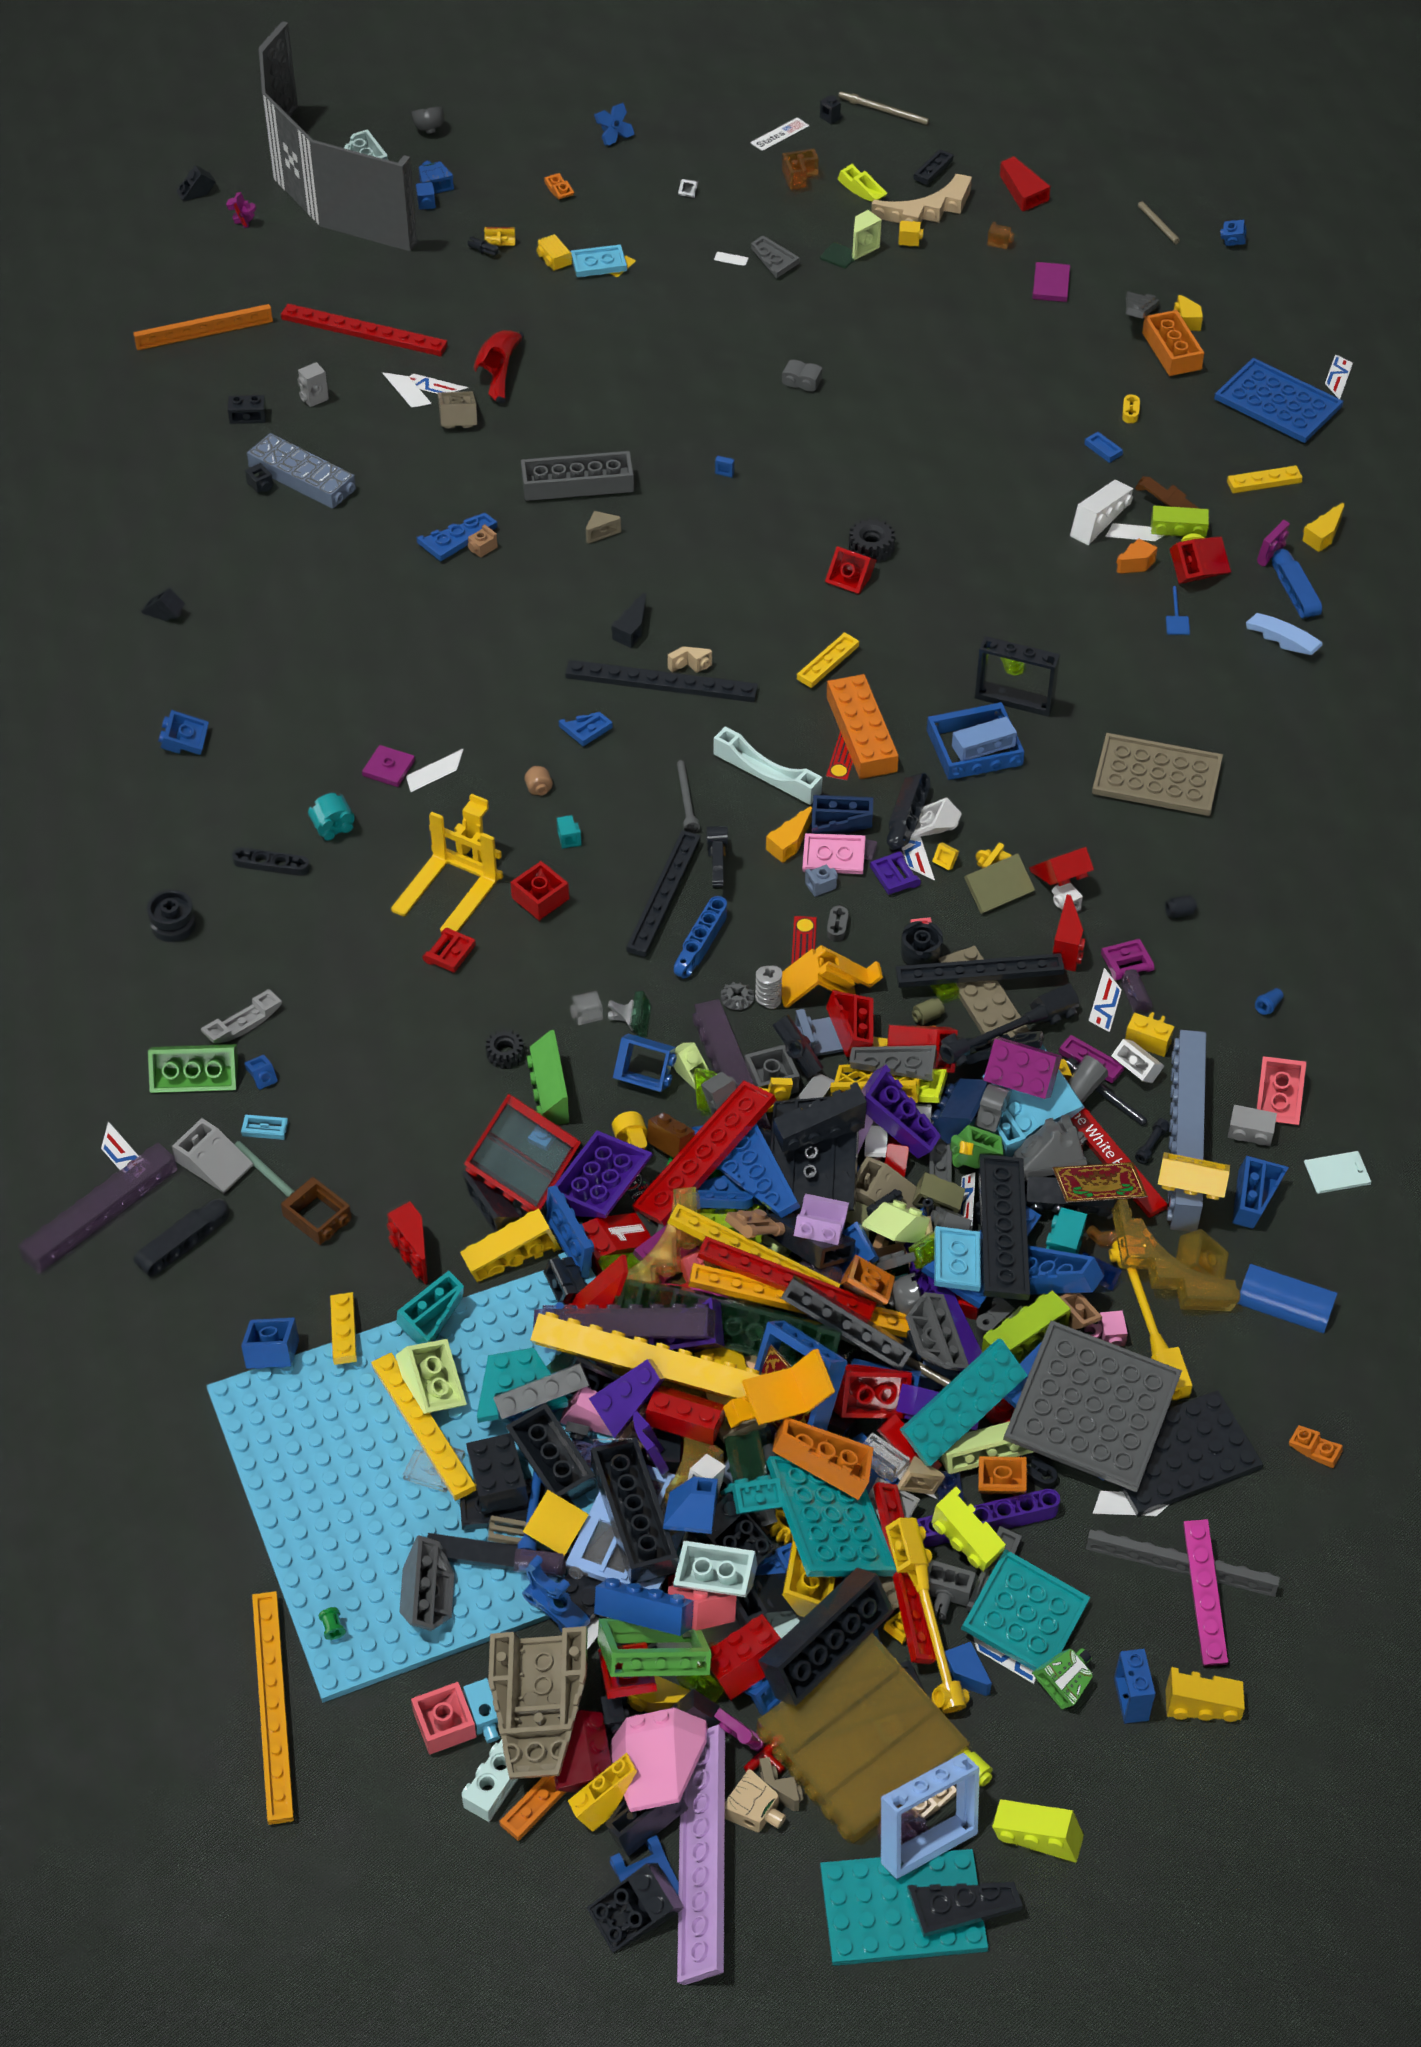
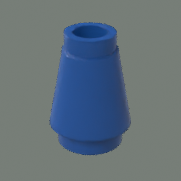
M1275 988L1258 996L1255 1002L1256 1010L1263 1015L1271 1014L1284 997L1283 992Z

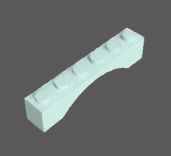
M724 727L714 737V755L811 805L813 803V795H820L822 793L821 776L808 769H790L773 763L758 753L741 734Z

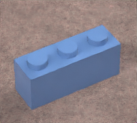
M1006 716L953 732L952 747L961 761L970 760L1015 746L1017 732Z

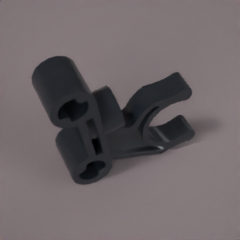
M707 826L708 856L712 857L713 887H723V857L726 856L728 845L727 826Z

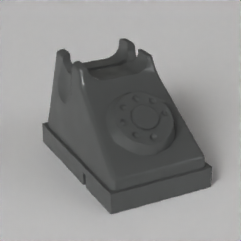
M1062 1115L1058 1122H1055L1053 1118L1046 1119L1044 1125L1035 1134L1029 1136L1013 1155V1157L1023 1158L1024 1181H1027L1028 1176L1045 1177L1054 1175L1052 1167L1087 1165L1077 1128L1073 1126L1069 1115Z

